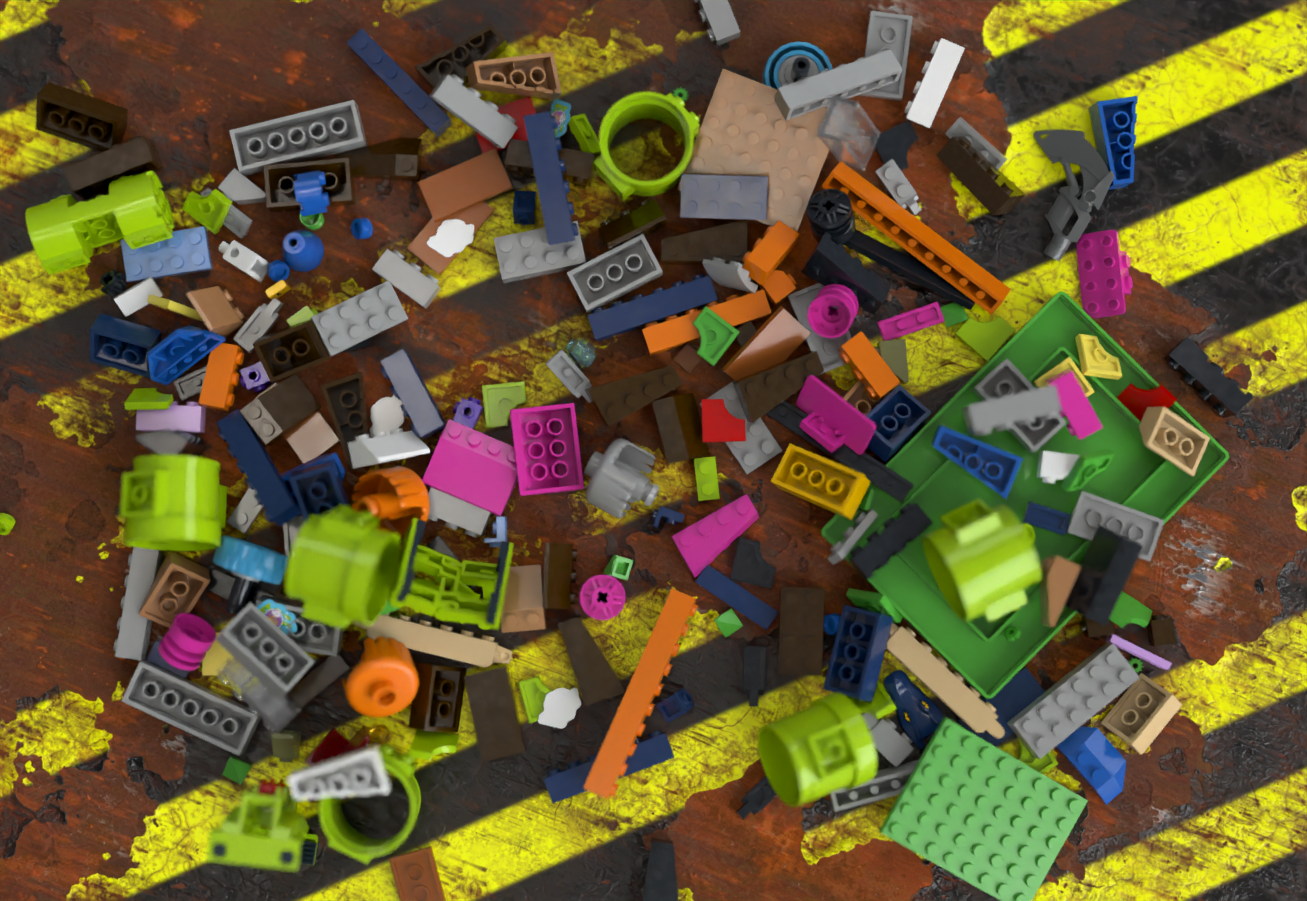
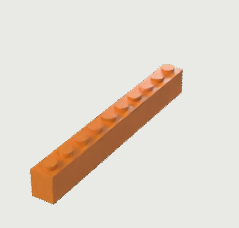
M842 161L832 170L822 184V187L825 189H838L846 193L851 200L852 210L991 315L1011 289Z
M673 588L671 589L583 787L584 789L608 800L610 796L614 797L619 788V785L616 784L619 776L623 777L627 770L628 764H625L628 756L632 757L637 744L634 742L637 735L641 737L646 724L643 721L646 715L650 716L655 704H652L654 696L660 695L663 684H661L663 676H668L672 664H669L672 656H677L681 647L678 644L680 637H685L690 626L687 624L690 616L694 617L697 611L696 598Z

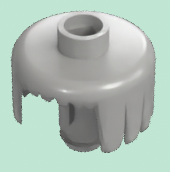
M622 438L613 441L604 455L595 451L584 471L585 475L591 477L586 491V500L616 518H623L622 516L626 515V512L623 510H630L631 505L625 501L630 503L636 501L639 503L641 500L645 502L644 505L650 506L660 488L656 483L654 485L651 484V480L640 471L651 473L652 469L647 464L653 466L655 456Z

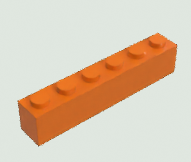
M758 288L756 293L746 291L747 295L738 297V294L727 297L726 302L718 304V301L705 305L734 328L742 326L749 321L754 322L769 317L772 314L764 289L759 291ZM693 308L686 311L684 316L678 317L676 314L665 318L666 322L658 324L657 321L646 324V328L642 329V333L650 356L700 340L699 331L693 325V322L702 310L698 311V308Z

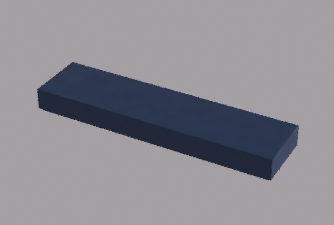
M709 565L703 569L695 581L766 630L778 613L775 609Z

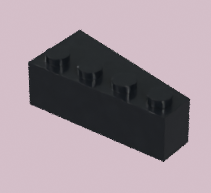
M825 232L810 254L801 272L824 286L841 284L848 287L856 295L859 306L875 315L882 306L891 285L873 270L865 269L860 259L857 257L852 258L845 252L846 248L841 243H834L830 239L831 235Z

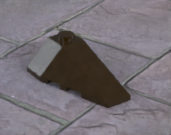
M397 138L338 154L336 159H350L353 178L419 181L422 139Z

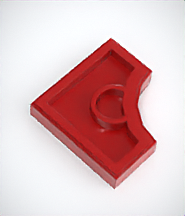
M1131 383L1116 397L1140 422L1147 407H1165L1168 409L1177 400L1162 385L1154 389L1145 390L1137 388Z
M723 399L701 400L703 443L746 441L745 420L731 415L725 408Z

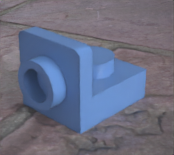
M496 517V521H493V534H497V538H484V543H489V547H500L501 541L508 542L507 517Z

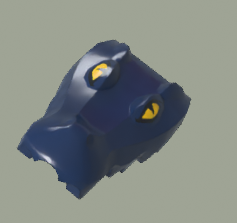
M896 670L886 676L883 685L897 708L895 712L900 727L917 748L921 750L925 747L922 739L938 728L944 716L936 703L913 684L902 670Z

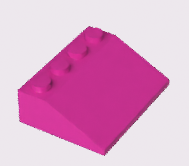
M574 403L510 410L520 496L584 489Z
M449 419L422 481L425 485L501 517L518 481L514 447Z

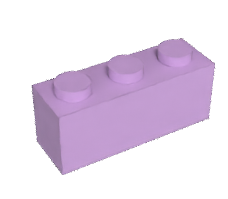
M173 401L169 409L137 410L136 430L157 432L167 429L173 431L179 429L189 433H205L206 408L199 406V402H186V406L178 405V402Z

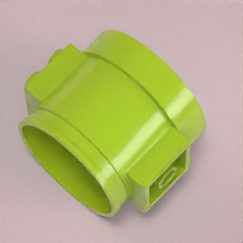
M654 92L634 93L615 103L605 115L599 133L601 156L593 162L594 169L623 202L632 194L638 196L662 194L674 187L681 179V174H683L692 155L693 138L699 133L700 124L698 122L700 120L692 111L688 112L683 107L685 104L679 96L676 95L674 97L671 93L667 96ZM643 118L660 120L671 126L681 138L684 146V155L678 166L665 177L652 181H640L626 176L614 165L609 155L612 140L617 132L629 122Z
M150 455L133 459L134 471L123 473L120 517L126 518L124 544L136 548L162 551H207L221 547V531L225 529L227 486L219 485L220 463L206 458L181 455Z
M974 500L941 516L940 519L943 527L922 537L923 551L931 573L945 600L963 622H967L980 615H983L988 621L996 620L1005 613L1019 609L1022 605L1028 603L1023 589L1041 580L1040 566L1032 544L1018 519L1003 504H999L991 509L982 500Z
M339 505L324 516L312 515L301 528L290 555L286 573L287 595L305 602L303 617L342 629L353 621L368 626L372 625L383 611L393 587L401 551L399 535L378 528L380 518L373 516L371 512L354 511L352 507L347 505Z
M834 692L811 702L808 708L778 719L771 724L763 725L758 731V751L764 772L775 793L790 807H798L802 803L810 802L841 788L848 790L871 781L876 774V752L867 724L851 700L841 693Z
M386 743L378 745L385 770L393 773L403 783L409 797V816L402 831L385 838L368 837L356 831L347 822L341 808V796H325L320 798L319 804L320 821L327 837L330 839L328 846L366 864L374 857L386 854L401 844L411 832L421 805L419 784L413 775L419 763L415 761V758L409 757L407 753L401 755L395 752L396 748Z

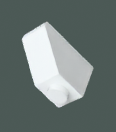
M1050 451L1039 452L1036 478H1042L1043 483L1055 484L1056 480H1062L1070 473L1079 455Z

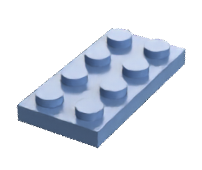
M206 227L173 231V238L133 250L125 240H121L127 282L144 281L149 277L156 279L211 270L212 262Z

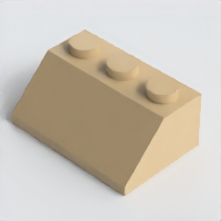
M1147 407L1139 425L1144 445L1190 476H1194L1210 437L1165 407Z
M1141 673L1139 675L1140 678L1129 687L1101 724L1142 755L1182 704L1173 694Z

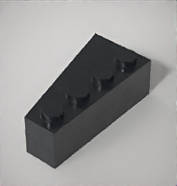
M1188 337L1182 339L1164 357L1169 368L1173 371L1177 370L1182 375L1181 379L1190 387L1193 386L1198 391L1196 393L1202 401H1207L1212 406V411L1219 417L1226 418L1236 415L1254 398L1250 392L1244 394L1239 388L1240 383L1235 379L1232 380L1229 377H1225L1222 367L1214 362H1208L1209 356Z
M907 503L899 510L901 515L896 519L893 517L888 519L883 524L885 528L879 533L874 531L866 538L868 542L863 547L858 545L849 552L851 557L848 560L864 579H870L874 575L873 572L884 567L889 562V558L900 553L907 546L908 542H912L933 524L932 520L917 503L912 505Z
M652 838L642 901H679L673 841Z

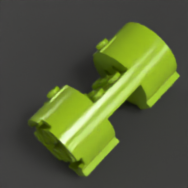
M151 170L135 176L120 177L109 184V195H100L87 202H77L69 194L61 195L49 202L27 208L26 223L28 232L41 265L46 272L51 275L91 263L90 257L93 255V248L121 239H125V242L133 250L173 238V215L168 198L165 197L163 190L159 189L163 186L157 174Z

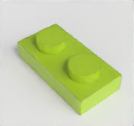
M585 114L571 116L568 125L577 139L582 152L599 155L601 153L599 139Z
M715 456L695 458L694 466L698 501L720 499Z

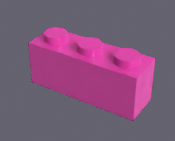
M1068 368L1046 380L1048 386L1056 385L1062 408L1058 413L1062 418L1066 417L1069 424L1066 427L1072 437L1076 435L1081 440L1103 428L1072 370Z

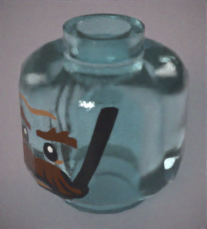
M583 337L578 338L576 341L571 339L565 347V350L568 351L566 355L579 369L589 368L597 357L595 353L596 347Z

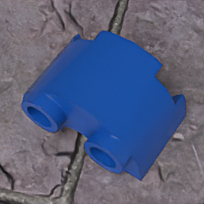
M317 170L295 174L294 191L296 201L300 205V214L308 216L327 212V206L330 205L328 193H323L322 185L326 184L324 172Z

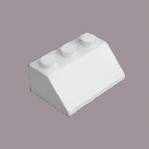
M403 428L391 430L390 435H386V431L374 433L373 438H369L368 434L357 436L356 441L348 443L353 468L406 459L430 453V449L413 431L403 432Z

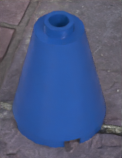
M297 230L285 236L281 253L284 262L291 269L308 272L315 269L323 259L324 246L321 239L315 233L308 230Z

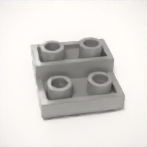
M713 257L712 260L703 259L705 270L717 284L756 293L758 285L750 282L751 278L748 277L749 271L743 269L742 264L734 261L726 264L725 260Z

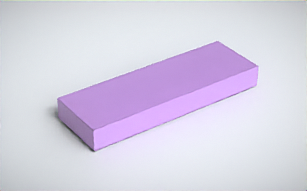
M1114 634L1107 635L1105 639L1107 643H1113L1116 647L1160 669L1169 670L1172 664Z

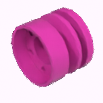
M841 284L826 285L819 290L808 308L807 315L809 325L814 332L827 338L840 337L846 333L858 313L859 304L856 295L851 289Z
M596 575L590 578L583 585L580 592V603L583 610L590 617L597 620H608L615 617L623 609L626 601L622 583L609 575ZM600 591L601 593H608L607 603L603 601L598 602V593Z
M180 613L175 617L168 632H166L158 646L159 653L165 661L178 669L186 671L195 670L200 666L206 652L209 651L214 643L216 632L203 618L190 613Z

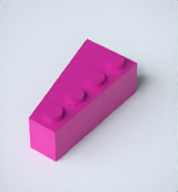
M746 494L678 532L672 538L693 576L696 577L707 565L715 560L716 556L730 546L731 542L748 529L759 516Z

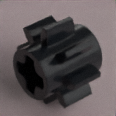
M114 269L111 272L104 273L100 281L103 285L101 291L112 297L122 294L128 285L123 281L126 276Z

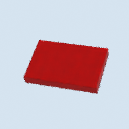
M528 96L498 106L497 112L501 115L506 113L516 121L514 124L518 129L511 139L528 142L523 116L536 114L531 97ZM476 132L482 153L495 148L497 152L508 149L509 141L504 148H497Z

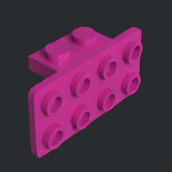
M1112 229L1081 235L1076 242L1083 310L1092 319L1124 314L1126 312L1124 295L1131 294L1133 281L1131 276H1129L1128 270L1131 265L1130 257L1127 255V252L1119 250L1118 232Z
M814 375L808 376L796 404L809 416L801 421L799 427L831 453L842 444H846L859 455L864 453L876 429V425Z

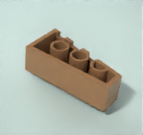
M553 52L474 61L466 67L469 86L475 90L545 99H555L562 94Z

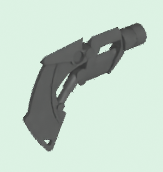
M1035 131L1033 134L1034 138L1052 164L1057 162L1062 164L1068 186L1060 188V194L1048 214L1045 213L1044 215L1049 221L1054 235L1043 253L1060 262L1071 242L1079 240L1090 222L1091 216L1089 212H1091L1092 206L1095 205L1099 211L1115 176L1112 170L1109 172L1104 160L1097 150L1085 139V134L1082 131ZM1041 135H1048L1043 140L1040 138ZM1070 163L1079 165L1083 175L1084 185L1080 200L1078 196L1081 195V190L1079 189L1075 174L1072 172ZM1075 210L1078 220L1069 235L1065 236L1062 230Z

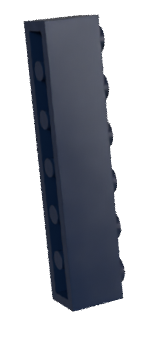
M362 28L346 42L354 54L437 138L452 125L451 119Z
M550 111L523 116L548 244L554 245L575 241V236L579 234L577 224L572 223L571 215L574 214V207L572 201L568 202L567 193H570L569 182L564 180L563 177L566 166L564 158L560 159L558 150H562L560 137L555 136L554 129L558 128L556 116H552Z
M704 274L697 275L692 278L693 281L684 283V281H679L672 284V288L664 290V287L651 291V295L644 297L643 294L632 297L630 302L624 303L622 300L611 304V308L604 310L603 307L592 310L588 318L596 342L643 327L654 321L665 320V318L672 315L683 314L693 308L705 307L706 304L717 301L710 275L706 277Z
M236 409L218 421L220 437L224 442H228L229 447L227 449L229 453L239 461L236 465L248 477L245 481L252 490L256 491L257 494L254 497L261 506L265 507L264 515L269 522L274 521L281 527L300 514L301 510L255 430L240 410Z
M660 730L649 733V738L640 740V737L636 738L634 743L637 744L633 756H628L625 764H628V767L623 777L675 758L666 732L661 733ZM598 753L588 756V761L580 763L579 760L567 764L568 768L562 771L556 768L547 772L548 776L544 777V782L552 804L587 791L583 787Z

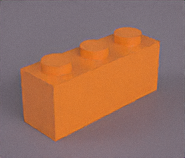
M779 220L774 226L770 225L763 235L764 238H759L753 246L754 250L752 252L748 251L742 259L744 263L742 268L749 271L748 277L763 285L793 249L800 234Z
M862 331L838 349L840 359L843 363L849 364L852 368L853 376L857 381H862L865 385V391L870 398H875L877 401L901 383Z
M222 343L210 352L199 404L203 407L229 412L230 406H233L235 399L233 390L234 386H237L239 382L238 369L239 365H242L244 361V353L239 346Z

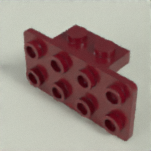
M363 725L349 740L333 727L305 758V762L312 766L367 748L370 744L368 728ZM320 798L308 799L310 803H313L315 800H320Z

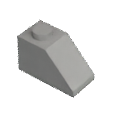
M235 168L218 187L223 191L222 194L231 201L234 200L238 205L266 202V193Z

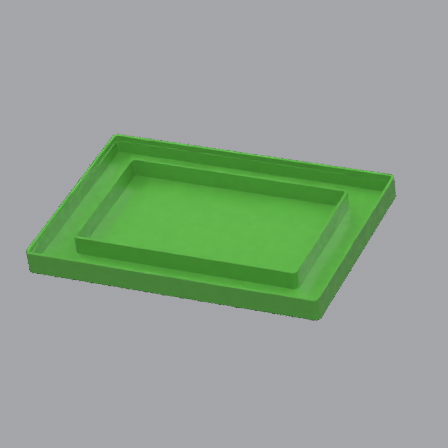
M1063 291L1055 294L885 464L886 467L913 483L914 487L903 503H900L870 483L865 494L870 489L874 490L869 510L873 509L878 516L850 550L852 551L858 545L863 547L868 542L866 538L874 531H877V533L885 528L883 524L891 517L896 519L901 515L899 510L907 503L911 505L917 503L932 520L933 524L912 542H908L907 546L900 553L889 558V562L884 567L873 572L874 575L870 579L865 580L878 593L884 594L902 617L982 697L988 699L993 698L1077 612L1063 605L1054 627L1042 625L1040 583L1037 582L1023 589L1028 603L1022 605L1019 609L1005 613L996 620L988 621L983 615H980L967 622H963L953 612L941 593L923 551L922 537L943 527L940 519L941 516L977 499L982 500L991 509L999 504L1005 505L1015 515L1020 524H1023L1022 520L1029 501L1071 514L1072 516L1079 493L1084 491L1164 520V525L1229 459L1228 452L1177 402L1170 406L1168 410L1210 437L1194 476H1190L1144 445L1139 428L1141 422L1116 397L1130 383L1137 388L1145 390L1154 389L1159 384ZM1078 334L1097 336L1104 350L1110 355L1119 358L1122 377L1119 380L1083 375L1095 391L1087 399L1103 428L1081 440L1076 435L1072 437L1066 427L1069 424L1066 417H1063V419L1067 423L1034 453H1029L1008 429L997 432L996 428H992L991 433L975 437L974 433L968 434L962 408L982 402L971 389L1003 360L1008 358L1032 386L1038 389L1033 382L1068 357L1073 360L1082 373L1075 339ZM938 425L1023 458L1006 499L930 445ZM1110 449L1114 453V457L1106 470L1093 476L1079 490L1065 491L1061 487L1067 476L1062 480H1056L1055 484L1043 483L1042 478H1036L1039 452L1041 451L1080 455L1085 452ZM856 510L852 520L835 514L820 529V535L831 546L838 541L841 542L844 538L842 534L847 528L855 525L854 519L862 511ZM1032 526L1035 532V540L1032 543V547L1039 566L1043 558L1047 559L1048 556L1057 555L1080 566L1091 542L1090 540L1067 532L1065 535H1060ZM848 552L844 559L856 570L848 560L851 557V554ZM1011 626L1019 627L1022 634L1018 641L1009 642L1006 641L1003 635L1005 630Z

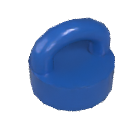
M355 218L351 223L352 235L356 239L370 238L373 228L369 219Z
M280 259L273 261L267 268L268 276L275 282L285 280L289 276V267Z
M830 613L824 616L823 629L828 635L837 634L841 616L837 613Z

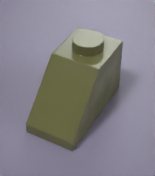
M905 339L879 341L877 343L878 347H874L901 384L908 383Z
M280 729L272 733L273 757L280 758V762H292L293 759L299 757L301 731Z

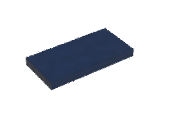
M1024 667L993 698H984L982 700L984 704L988 701L996 709L994 713L998 717L995 720L1005 729V735L999 739L994 738V736L992 737L986 730L984 732H974L960 718L957 720L964 729L993 746H997L1013 733L1007 722L1045 691L1028 669Z

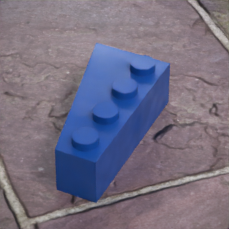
M1138 96L1098 101L1089 108L1096 150L1107 165L1109 172L1112 170L1115 176L1108 190L1124 188L1134 182L1135 154L1133 152L1136 142L1134 130L1137 120L1135 109Z
M938 425L930 444L1005 499L1008 496L1023 459L941 425Z

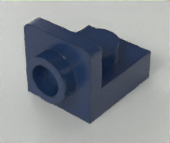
M515 191L513 204L515 224H535L536 191Z
M660 506L659 510H654L651 521L654 522V527H658L661 516H664L665 522L677 525V522L682 523L684 514Z
M681 688L676 693L657 703L656 706L668 723L688 712L694 706L691 695L684 688Z

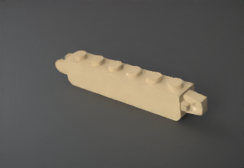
M391 612L380 615L370 626L353 621L355 626L367 629V636L374 640L378 636H384L388 641L390 637L397 642L403 643L405 648L486 668L494 664V662L509 664L512 658L513 651L498 645V642H494V637L482 635V638L473 636L474 632L461 630V633L452 631L453 627L440 625V628L433 627L430 621L420 619L419 623L411 621L412 617L399 614L397 618L390 616Z
M892 623L886 649L974 732H984L986 730L992 737L1002 738L1005 735V729L995 720L998 717L994 713L996 709L988 701L984 704L978 698L980 694L972 686L968 689L962 683L964 679L956 671L952 674L946 668L948 664L940 656L936 659L930 653L932 649L925 642L920 644L915 639L916 634L909 627L904 629L902 626L898 627Z

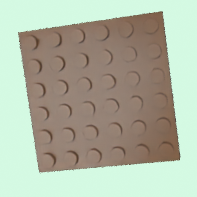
M722 69L694 143L690 161L683 173L769 176L767 219L757 221L774 226L779 220L797 232L843 115L823 107L785 120L774 100L777 89ZM681 180L677 188L679 191H681Z

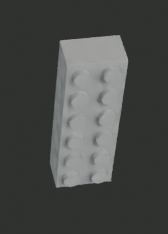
M354 100L229 130L238 169L244 176L264 172V165L305 162L367 146L358 105Z
M1105 643L1008 721L1007 724L1030 754L1035 758L1041 759L1140 677L1113 643Z
M147 660L140 661L122 699V702L238 756L245 753L263 715Z

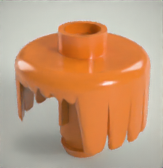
M393 466L369 471L359 478V483L354 487V491L358 492L352 494V500L358 502L352 504V510L371 512L373 516L380 518L378 528L397 533L400 539H404L405 532L413 518L427 522L430 511L428 491L422 479L413 470L403 466Z
M384 636L376 637V643L373 638H367L363 642L365 650L361 655L359 666L357 665L346 681L344 677L342 679L346 698L351 707L360 714L369 717L390 716L403 710L414 699L419 686L418 674L409 649L405 648L403 643L397 642L390 637L387 641Z

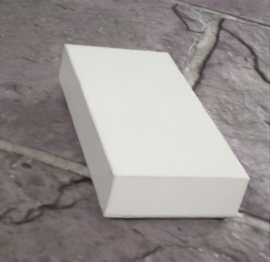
M149 277L122 294L114 297V300L125 317L149 304L147 302L149 294L162 297L163 293L153 278Z

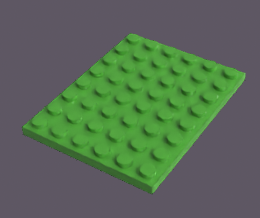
M943 717L879 832L1000 901H1032L1088 800Z

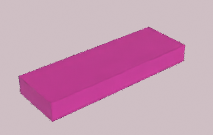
M937 301L879 321L877 326L882 340L888 341L943 323L944 318Z

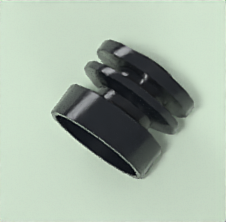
M826 189L812 196L807 205V214L812 235L816 241L819 242L825 232L831 235L830 239L836 244H843L849 241L854 235L856 225L851 200L847 194L838 189Z

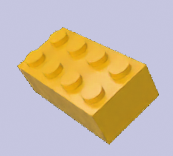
M789 444L771 480L779 489L852 520L871 482L862 473L793 444Z

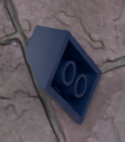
M100 313L90 328V361L150 378L147 352L161 342V331Z
M898 385L866 415L876 425V429L868 443L869 449L886 462L924 426L932 412L901 385Z

